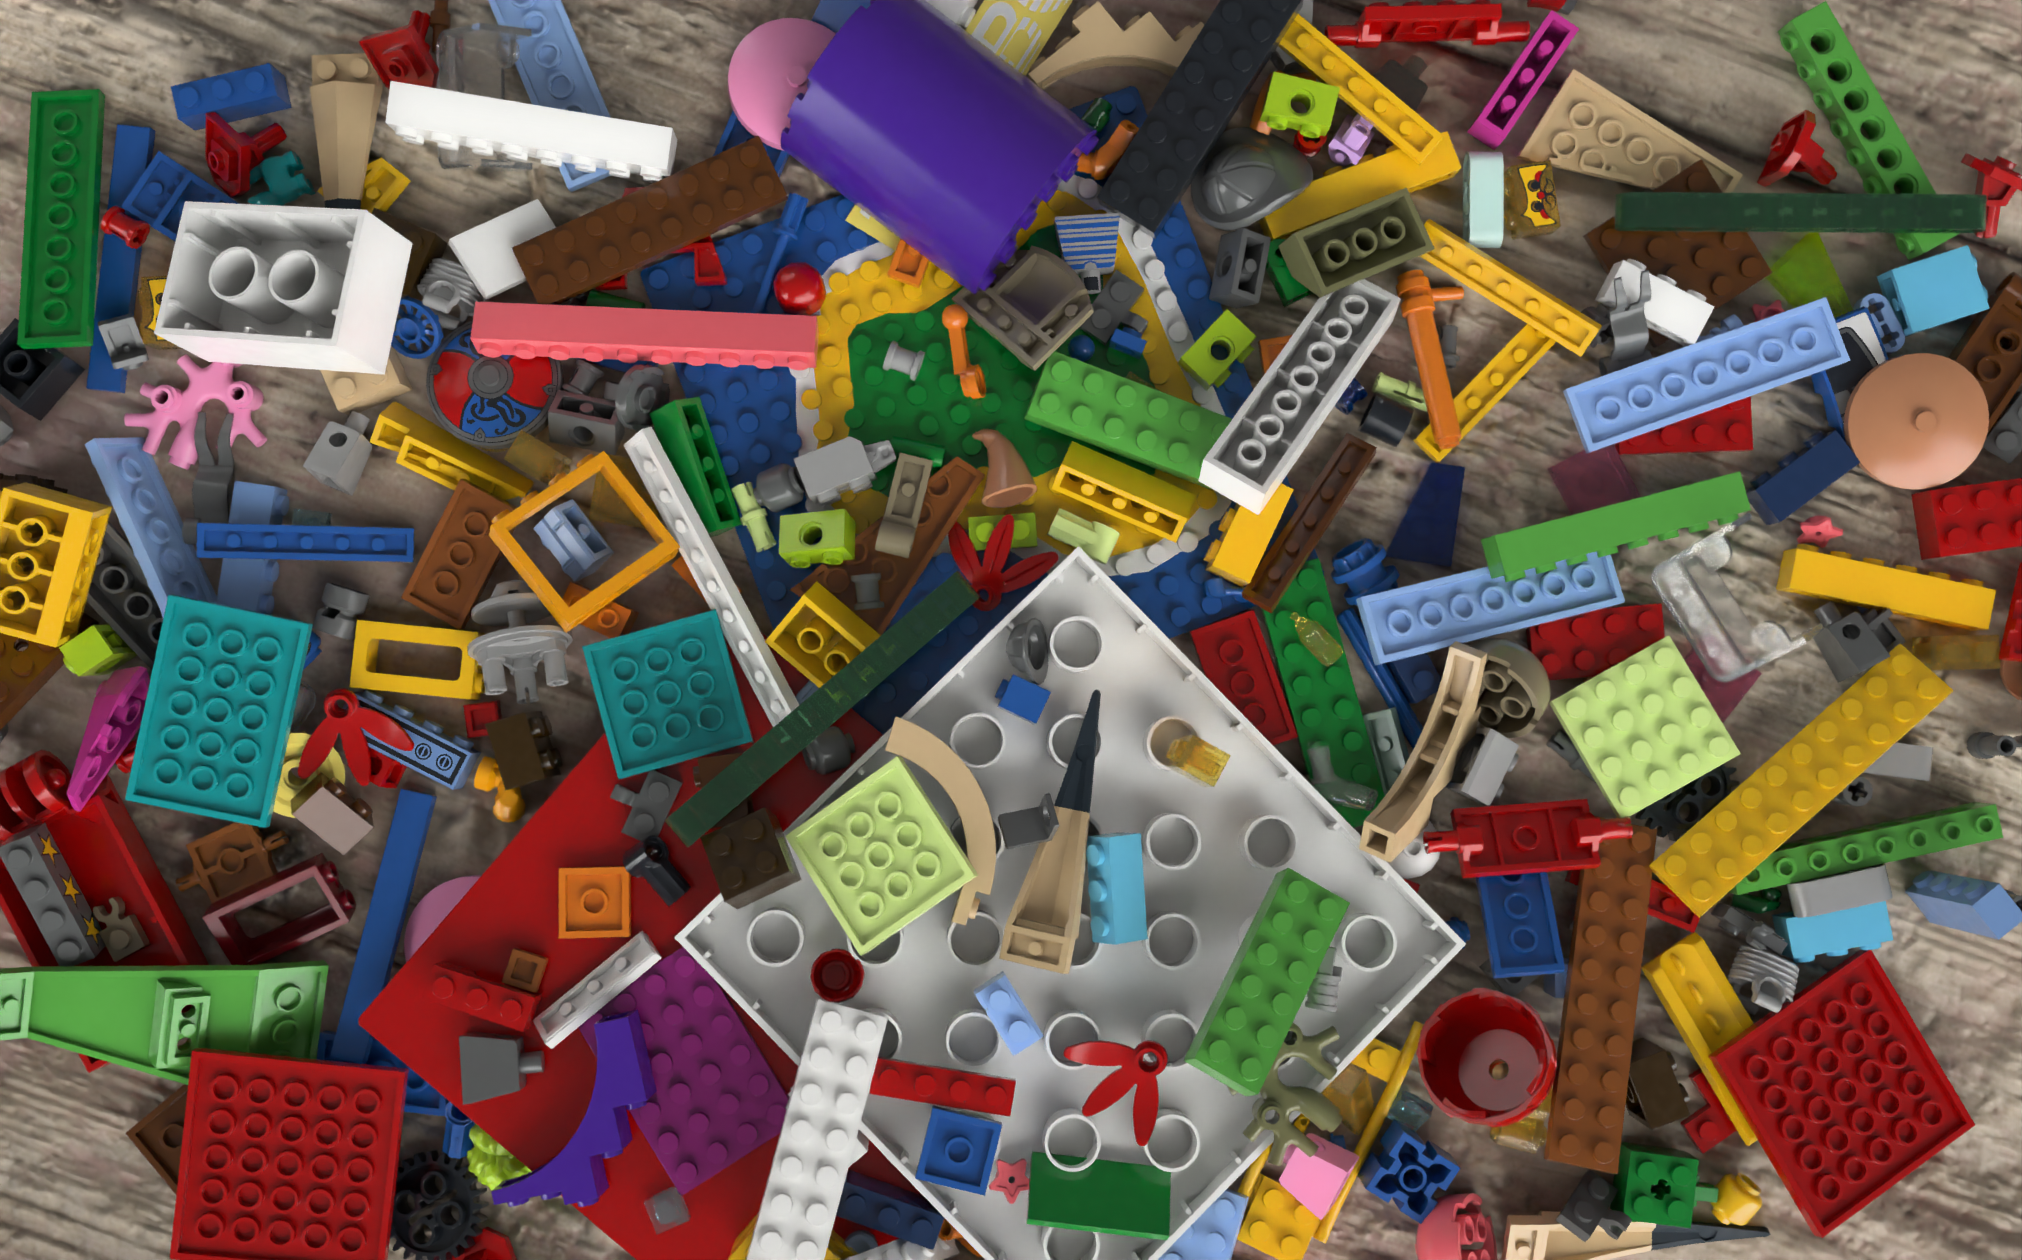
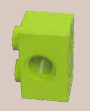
M1273 71L1268 84L1260 121L1267 122L1268 127L1276 130L1291 128L1299 130L1300 134L1305 137H1325L1331 127L1340 87ZM1301 102L1305 105L1307 112H1295L1291 108V103Z
M1226 309L1180 358L1178 365L1206 391L1213 384L1219 388L1232 374L1228 368L1236 360L1242 364L1255 350L1251 344L1257 336ZM1214 345L1223 346L1228 352V357L1225 360L1215 359L1211 354V347Z
M846 509L781 515L779 554L790 566L795 568H807L815 563L838 565L843 563L844 560H854L856 522ZM818 537H822L817 544L813 545V542Z
M92 625L59 647L65 656L63 658L64 664L72 673L77 674L78 677L108 675L137 656L110 625Z

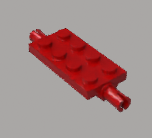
M1446 0L1438 2L1436 5H1423L1422 2L1411 1L1404 3L1402 6H1389L1386 2H1375L1364 8L1355 25H1326L1324 36L1336 46H1354L1355 48H1377L1380 43L1428 41H1471L1472 45H1495L1497 42H1527L1530 36V23L1528 20L1499 21L1502 18V3L1491 4L1489 0H1476L1470 4H1457L1456 1Z
M1587 799L1456 808L1450 813L1453 830L1425 831L1423 834V844H1428V846L1424 847L1426 854L1456 851L1462 878L1598 868L1601 865L1598 851L1599 844L1603 840L1630 839L1633 835V827L1626 826V824H1631V819L1628 816L1612 819H1600L1598 816H1594L1590 812Z

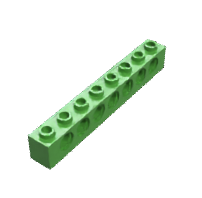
M1825 1L1790 20L1778 31L1781 44L1794 59L1800 78L1806 81L1810 87L1816 106L1823 110L1830 122L1832 134L1840 140L1845 148L1848 162L1857 169L1863 180L1864 190L1869 196L1873 197L1879 208L1880 218L1893 232L1900 252L1905 254L1908 260H1911L1958 235V230L1827 2ZM1811 42L1818 45L1819 52L1812 48ZM1827 70L1834 73L1836 81L1828 76ZM1844 99L1851 103L1852 110L1846 107ZM1861 128L1867 131L1869 139L1862 135ZM1877 156L1884 160L1885 168L1879 165ZM1894 185L1901 190V197L1895 193ZM1911 214L1917 218L1918 226L1911 221Z
M1973 802L1783 843L1730 890L1729 893L1740 895L2004 838L1996 804Z

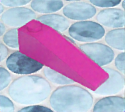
M137 666L115 670L110 678L104 680L97 689L67 790V796L73 809L80 812L141 726L150 683L149 674L144 667Z

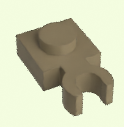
M119 896L109 899L113 908L111 914L106 911L104 905L93 908L95 917L99 921L105 922L107 926L99 934L114 962L122 961L151 945L136 915L125 917V903Z

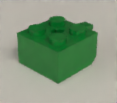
M1621 1142L1618 1174H1614L1613 1186L1619 1191L1611 1202L1610 1209L1625 1213L1632 1221L1691 1228L1693 1207L1697 1206V1201L1717 1203L1719 1189L1714 1187L1713 1184L1699 1182L1700 1176L1697 1175L1699 1159L1686 1151Z

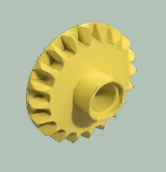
M305 731L300 733L290 732L273 809L274 812L291 818H295L291 815V799L319 773L322 772L329 779L334 777L343 785L346 779L345 765L342 762L340 752H337L334 747L322 765L308 778L301 779L292 773L291 768L299 766L303 750L311 737V734H307Z

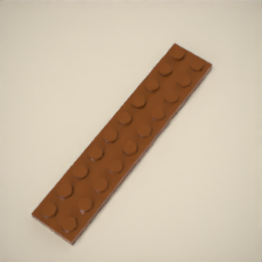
M1626 824V826L1633 827L1632 838L1603 840L1599 844L1598 851L1601 865L1598 868L1580 869L1556 1058L1557 1068L1553 1082L1544 1153L1545 1160L1611 1174H1618L1652 879V869L1649 865L1654 861L1657 829L1652 830L1648 827L1634 824Z

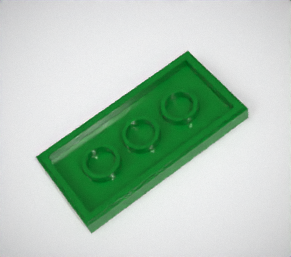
M1032 1151L1026 1224L1168 1240L1170 1232L1171 1172L1163 1171L1152 1165L1096 1159L1084 1170L1068 1172L1056 1167L1049 1160L1046 1153ZM1051 1154L1057 1161L1065 1165H1077L1087 1159L1084 1157Z

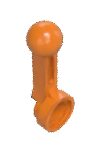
M949 305L942 313V323L949 332L954 375L959 374L962 391L966 397H971L972 399L984 398L986 396V382L982 368L978 364L972 365L969 359L965 326L968 323V313L961 305Z

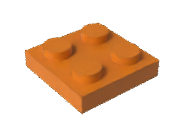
M624 866L559 868V938L631 936V874L627 872Z

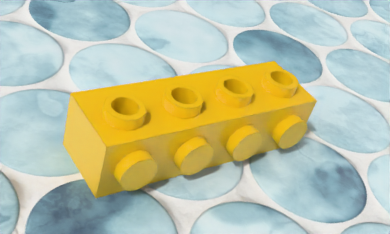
M1074 441L1069 446L1051 488L1175 543L1189 517L1196 495Z

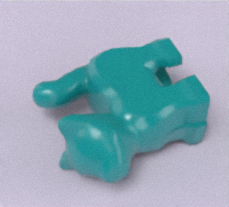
M289 151L282 156L269 157L250 170V184L256 183L263 177L269 186V191L260 192L249 198L248 202L256 205L284 206L285 203L293 202L302 195L315 194L316 192L311 181L306 179L303 173L294 176L295 170L305 169L300 157L295 152Z

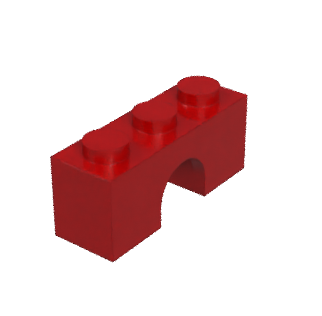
M446 961L433 965L422 999L521 1032L532 1026L543 993H533L508 984L486 980L477 976V971Z

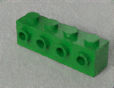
M700 397L674 400L651 412L650 416L658 440L709 536H718L742 525Z

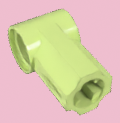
M1059 508L1047 535L1075 548L1079 546L1091 559L1107 564L1120 533L1096 521L1091 523Z

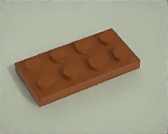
M460 479L401 598L459 630L464 629L471 616V610L477 605L503 554L489 537L490 526L493 524L491 521L500 512L506 509L512 512L517 507L467 479ZM516 527L509 531L511 535L513 534Z

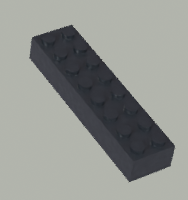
M1220 0L1098 194L1099 204L1113 213H1119L1122 219L1156 239L1300 12L1304 0Z

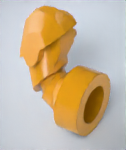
M484 756L476 771L474 788L490 792L497 787L498 793L495 796L493 814L503 822H515L521 819L525 814V802L522 799L520 788L505 790L496 759Z

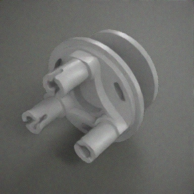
M509 580L497 584L490 599L473 607L471 615L474 622L488 626H509V628L482 635L471 641L467 646L468 655L475 659L478 665L482 666L486 695H499L507 691L503 665L508 667L510 674L514 676L518 704H527L526 692L529 693L530 703L539 701L535 672H537V665L541 660H544L547 685L555 687L569 683L564 654L567 653L566 649L573 641L572 632L568 631L566 633L560 626L526 625V623L549 617L551 613L524 580Z

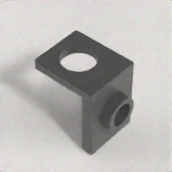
M1050 793L1044 794L1039 807L1004 813L998 816L1006 849L1052 841L1059 827Z

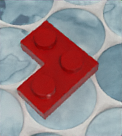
M1701 1068L1688 1075V1077L1707 1104L1681 1121L1680 1124L1697 1150L1703 1154L1736 1132L1737 1129Z

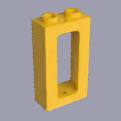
M357 620L349 687L480 700L481 693L485 692L482 666L478 665V662L468 655L467 646L474 639L487 633ZM379 639L458 647L462 650L460 677L452 681L376 673Z

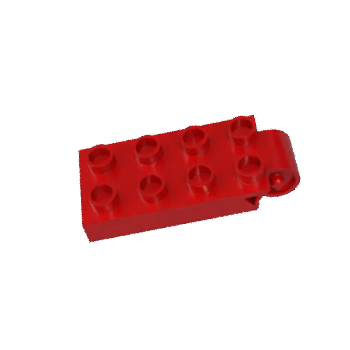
M41 749L0 772V845L12 835L45 822L92 912L94 907L104 905L106 911L111 914L113 908L109 899L119 896L125 903V917L135 914L151 945L118 962H114L105 946L95 958L75 966L209 965L108 773L79 812L73 809L67 796L72 775L63 762L50 751ZM0 857V907L31 966H59ZM97 919L101 929H106L107 926L105 922H101ZM191 1005L183 1007L181 1013L189 1011ZM78 1053L88 1073L111 1064V1062Z

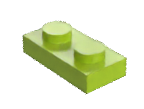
M1035 512L1011 514L1014 518V535L1011 549L1038 547ZM1005 515L968 517L969 538L976 551H985L994 528Z

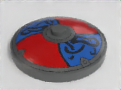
M473 321L465 323L451 332L441 342L430 361L426 388L432 411L439 422L452 435L475 447L505 449L527 442L548 425V410L557 391L564 390L561 388L564 383V375L560 360L542 356L523 359L516 355H501L492 358L478 354L470 338Z

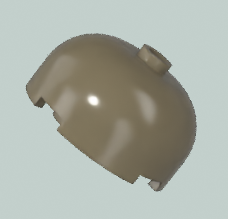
M1489 638L1468 645L1487 653L1479 697L1486 688L1488 690L1478 703L1481 706L1478 721L1486 728H1491L1507 738L1520 737L1532 731L1544 714L1551 693L1549 677L1540 660L1531 651L1510 640Z

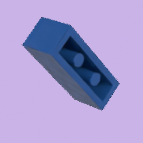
M270 63L171 86L178 119L195 131L206 128V113L216 112L227 123L292 108L285 76Z

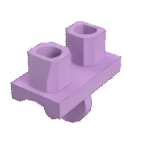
M1358 113L1354 118L1348 114L1328 145L1330 159L1338 165L1346 166L1351 163L1356 165L1375 134L1371 131L1373 126Z

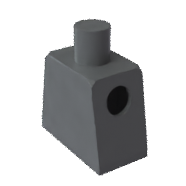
M1833 601L1814 610L1824 629L1813 634V639L1838 683L1890 657L1888 651L1858 612L1855 611L1843 618Z
M466 1032L459 1036L463 1105L519 1091L526 1086V1073L544 1072V1052H525L523 1036L482 1032Z

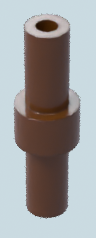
M435 0L434 10L430 12V27L433 28L432 53L436 55L446 54L447 30L451 26L448 0Z

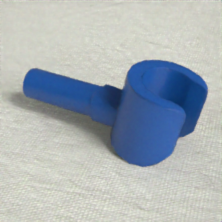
M1222 577L1204 582L1205 592L1209 598L1242 595V591L1245 588L1231 586L1224 588Z

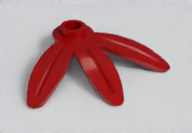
M1011 514L1005 515L994 528L985 549L982 566L971 539L959 522L956 521L948 533L953 558L966 579L972 583L969 589V599L972 605L981 611L995 609L1002 600V593L1019 589L1034 582L1044 575L1059 558L1058 554L1052 551L1037 554L1016 563L1002 573L1010 553L1014 535V518ZM981 589H985L989 593L987 601L981 598Z
M337 688L329 692L324 699V710L327 717L312 733L303 750L298 767V776L301 779H306L322 765L333 749L339 733L341 734L342 746L350 770L361 786H367L371 777L370 749L362 728L384 743L403 751H412L414 742L408 733L393 719L378 711L360 707L359 700L352 691L345 688ZM337 700H344L348 704V708H340Z
M1101 1040L1086 1041L1066 1047L1063 1054L1071 1061L1094 1066H1122L1104 1078L1091 1092L1082 1107V1114L1084 1116H1092L1107 1109L1137 1084L1133 1104L1134 1133L1139 1146L1147 1145L1153 1133L1158 1115L1159 1090L1156 1075L1163 1072L1168 1062L1165 1048L1160 1043L1152 1040L1139 1043L1135 1049L1124 1044ZM1152 1052L1156 1055L1157 1060L1148 1062L1145 1060L1144 1054Z

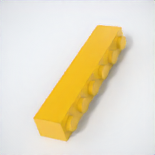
M1448 131L1441 133L1444 136L1443 139L1420 165L1399 147L1393 145L1385 150L1386 154L1375 158L1373 154L1365 155L1354 166L1343 169L1342 166H1336L1323 173L1324 177L1312 181L1299 196L1259 220L1264 236L1271 238V241L1279 238L1287 239L1295 232L1406 187L1410 194L1455 177L1461 170V165Z
M1797 544V548L1783 551L1776 590L1867 609L1873 607L1876 610L1889 608L1894 615L1970 631L1989 630L1996 590L1983 587L1984 582L1961 579V582L1950 580L1951 575L1940 572H1929L1928 575L1918 574V568L1907 565H1896L1895 568L1885 567V561L1874 558H1863L1861 562L1852 560V554L1846 552L1830 551V555L1818 552L1819 547L1807 544Z

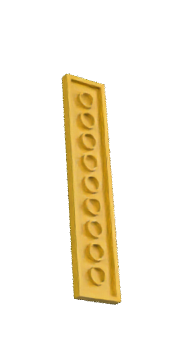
M1899 643L1889 652L1890 657L1874 665L1653 861L1649 867L1700 918L1933 711L1954 690Z

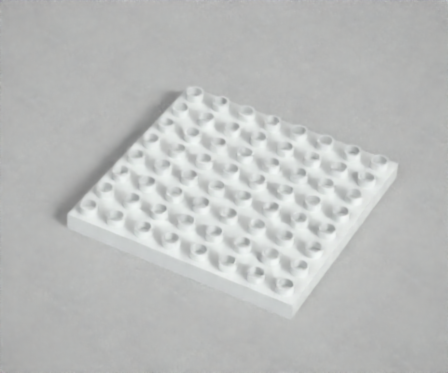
M1079 546L901 717V719L912 722L929 731L950 747L969 768L987 801L996 839L995 874L990 895L977 891L975 893V898L980 899L975 919L968 918L966 926L952 922L951 918L960 892L959 888L865 955L860 956L786 838L802 880L740 909L725 903L720 893L674 937L798 1066L817 999L826 1001L815 992L810 980L812 964L820 954L839 948L850 952L855 960H860L865 976L862 988L852 999L835 1004L888 1017L878 1057L1016 1079L1010 1117L873 1095L868 1092L859 1130L985 1260H1158L1274 1141L1272 1130H1263L1254 1142L1242 1133L1254 1119L1252 1107L1255 1101L1262 1097L1260 1092L1258 1095L1244 1096L1241 1093L1232 1096L1225 1084L1183 1060L1276 873L1290 868L1350 902L1330 944V947H1336L1334 966L1342 967V976L1338 984L1339 991L1337 992V1011L1330 1012L1305 1007V1001L1308 998L1306 994L1293 1021L1301 1029L1304 1036H1313L1331 1026L1335 1027L1340 1039L1323 1047L1321 1054L1323 1058L1337 1069V1072L1332 1079L1327 1080L1305 1060L1299 1057H1290L1281 1062L1278 1067V1077L1287 1086L1308 1087L1321 1093L1466 945L1385 860L1359 849L1361 835ZM1032 618L1041 621L1045 629L1048 645L1047 676L1044 682L1037 686L1051 692L1036 724H1032L998 708L1000 700L995 698L1002 680L1006 679L1009 681L1013 674L1033 683L1027 672H1020L1012 666L1006 653V643L1011 631L1018 624L1025 623ZM1097 689L1100 691L1101 697L1088 836L1116 832L1141 833L1148 939L1117 945L1092 941L1090 896L1088 893V862L1086 858L1079 937L1075 940L1069 974L1057 973L999 959L1006 922L1039 843L1006 849L998 816L1004 813L1039 807L1044 794L1048 793L1051 795L1053 805L1055 804L1092 693ZM892 727L783 832L784 836L892 759L899 756L885 751ZM1200 739L1220 750H1217L1218 752L1216 753L1211 749L1213 751L1211 752L1191 740L1198 741ZM902 757L966 855L964 830L959 814L949 795L927 771ZM1002 971L1009 979L1043 1034L1041 1039L1014 1056L973 991ZM1288 1031L1284 1042L1292 1038V1031ZM1101 1040L1124 1044L1135 1049L1139 1043L1152 1040L1160 1043L1165 1048L1168 1062L1163 1072L1156 1075L1159 1090L1158 1115L1153 1133L1147 1145L1139 1146L1134 1133L1133 1104L1137 1084L1107 1109L1092 1116H1084L1082 1114V1107L1091 1092L1104 1078L1122 1066H1094L1071 1061L1063 1054L1066 1047L1081 1042ZM1152 1052L1144 1054V1058L1148 1062L1157 1060L1156 1055ZM933 1105L1002 1122L985 1196L915 1179ZM1269 1110L1265 1115V1119H1272L1275 1111ZM1292 1111L1289 1115V1121L1292 1123L1301 1112ZM1032 1151L1046 1153L1049 1160L1056 1167L1068 1172L1084 1170L1096 1159L1152 1165L1163 1171L1171 1172L1168 1240L1026 1224L1028 1190L1020 1191L1015 1202L1010 1204L1003 1192L989 1189V1184L996 1177V1161L1000 1159L1013 1164L1024 1158L1027 1162L1025 1175L1028 1179L1030 1176ZM1051 1154L1084 1157L1087 1159L1077 1165H1065L1057 1161ZM1013 1176L1008 1179L1009 1183L1015 1180Z

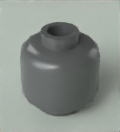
M780 463L759 473L756 479L757 487L753 489L758 504L766 506L775 513L801 502L803 492L806 491L797 467H791L786 463Z
M829 726L809 733L806 743L802 744V754L808 769L815 770L821 775L847 768L851 762V754L855 753V744L852 736L849 733L844 734L837 726Z

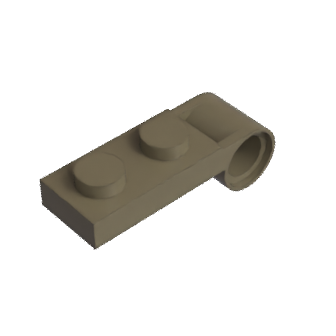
M904 453L899 454L875 550L909 558L933 466L932 460Z

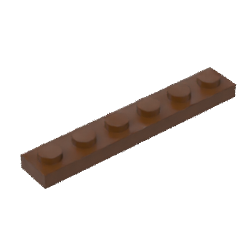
M1346 433L1255 571L1251 582L1242 591V598L1270 613L1274 611L1374 458L1377 447Z

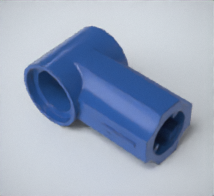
M448 1101L444 1110L446 1126L442 1152L446 1153L448 1157L461 1159L466 1157L467 1152L474 1147L469 1137V1132L475 1124Z

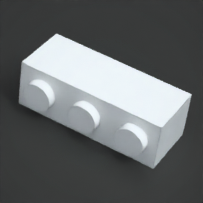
M1633 259L1615 263L1595 301L1609 308H1615L1614 278L1621 277L1628 306L1631 303L1637 302L1640 296L1641 271H1645L1647 267ZM1649 273L1651 300L1644 304L1647 327L1683 346L1695 344L1714 306L1706 303L1707 298L1699 292L1693 290L1685 292L1675 287L1677 282L1670 277L1658 274L1656 277Z

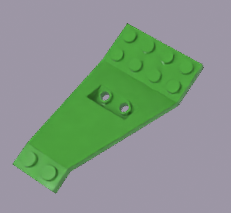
M324 960L262 965L39 966L0 969V1040L29 1038L186 1085L189 1082L191 1054L195 1048L317 1059L329 965ZM191 1005L189 1011L181 1013L183 1007ZM182 1038H187L183 1045H177Z

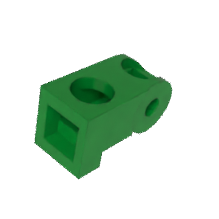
M1279 238L1270 242L1265 269L1283 306L1286 307L1313 294V292L1291 276L1278 247L1286 239Z

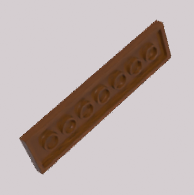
M756 136L514 246L512 250L537 303L558 305L788 199V196L760 137Z

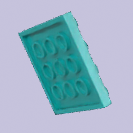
M716 609L582 646L618 780L754 742Z

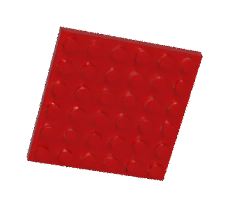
M1872 950L1857 951L1794 995V1001L1784 1002L1778 1013L1771 1011L1708 1055L1814 1236L1821 1238L1825 1237L1975 1126V1123Z
M195 1048L191 1054L170 1259L388 1260L409 1069Z

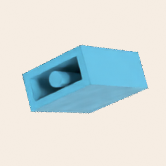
M1968 245L1891 269L1877 276L1882 294L1889 301L1904 331L1905 337L1990 309L1987 302L1988 292L1981 284L1977 272V260L1970 252Z

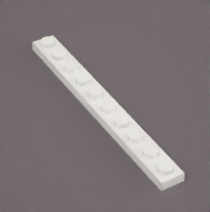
M652 427L641 429L624 444V447L670 534L680 545L679 551L711 610H717L723 634L781 743L787 742L811 726L767 643H765L763 635Z

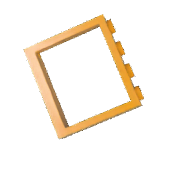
M605 451L596 456L593 454L585 456L577 463V469L568 475L565 472L558 474L548 483V488L540 493L537 490L529 493L520 501L521 506L512 512L506 509L496 515L491 521L493 524L490 526L489 537L566 633L676 557L680 545ZM600 471L658 546L568 607L509 531Z

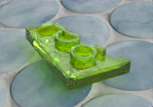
M1816 227L1809 230L1769 267L1772 273L1765 278L1793 308L1826 297L1834 318L1853 311L1852 305Z

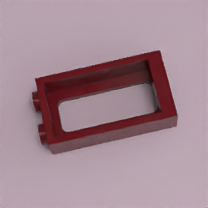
M320 853L210 904L202 918L231 965H258L350 922L356 909V901L351 891L344 889L340 883L339 873L335 864L332 861H327L324 854ZM311 877H315L330 902L255 938L248 937L235 918L236 912Z

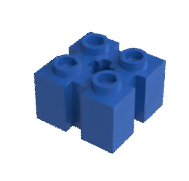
M1394 1119L1380 1139L1384 1150L1380 1156L1373 1152L1370 1154L1360 1169L1358 1177L1366 1190L1387 1203L1393 1199L1401 1212L1422 1224L1438 1203L1433 1196L1436 1189L1440 1187L1446 1191L1461 1168L1451 1154L1429 1140L1424 1144L1415 1131Z

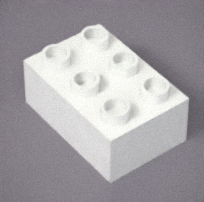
M185 201L154 334L208 362L385 375L413 243L373 214L362 209Z

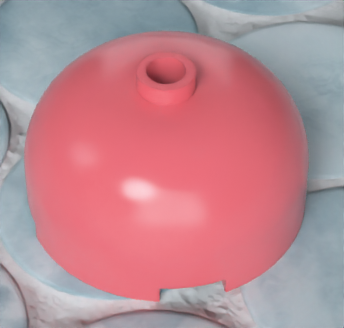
M1466 1193L1441 1196L1436 1199L1438 1203L1424 1219L1423 1223H1418L1415 1244L1418 1260H1497V1247L1491 1216L1484 1218L1479 1206L1482 1204V1199L1477 1194ZM1458 1209H1463L1471 1214L1456 1213ZM1484 1242L1482 1249H1462V1245Z

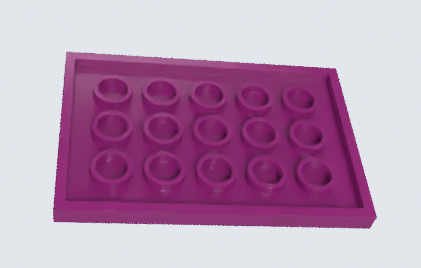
M684 947L649 968L578 1027L597 1057L594 1024L604 1016L638 1009L657 1092L647 1100L645 1106L629 1111L681 1196L781 1133L787 1111L786 1105L790 1098L723 988Z

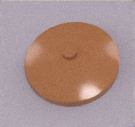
M1930 353L1900 355L1875 366L1855 386L1847 402L1844 415L1845 440L1860 461L1858 466L1870 477L1885 485L1912 490L1942 485L1964 472L1981 451L1989 426V410L1986 396L1976 378L1958 362Z

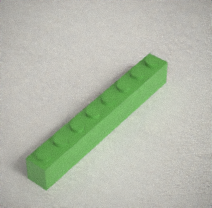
M1739 471L1481 539L1491 579L1504 576L1505 582L1526 577L1524 570L1535 568L1536 574L1557 569L1555 562L1565 559L1567 566L1588 561L1586 555L1588 553L1597 552L1598 558L1618 553V545L1627 543L1628 550L1648 545V537L1657 535L1658 541L1678 537V529L1687 527L1688 533L1708 529V522L1717 519L1718 525L1739 520V513L1750 511L1751 508L1741 472Z

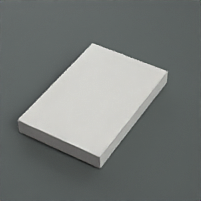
M536 199L450 238L448 244L484 300H487L527 281L512 247L556 228L540 201Z

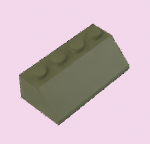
M1407 187L1295 232L1278 246L1291 276L1320 298L1435 249Z

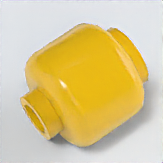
M1742 1173L1737 1175L1725 1174L1714 1186L1719 1189L1717 1203L1710 1202L1714 1207L1711 1212L1719 1221L1726 1225L1732 1222L1742 1226L1747 1224L1761 1208L1762 1198L1759 1195L1761 1189L1754 1181Z

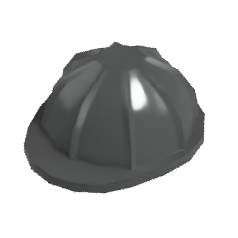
M1032 618L1025 623L1018 624L1011 631L1006 643V653L1013 667L1020 672H1027L1031 681L1036 685H1040L1047 676L1048 645L1045 629L1041 621Z

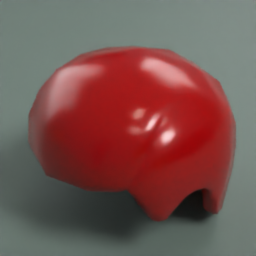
M806 262L790 263L782 267L775 275L773 289L776 299L784 312L790 315L810 316L820 310L826 298V289L823 278L816 268Z
M838 948L820 954L812 964L810 980L815 992L820 997L829 1002L841 1003L852 999L859 992L863 985L865 973L859 959L855 960L850 952Z

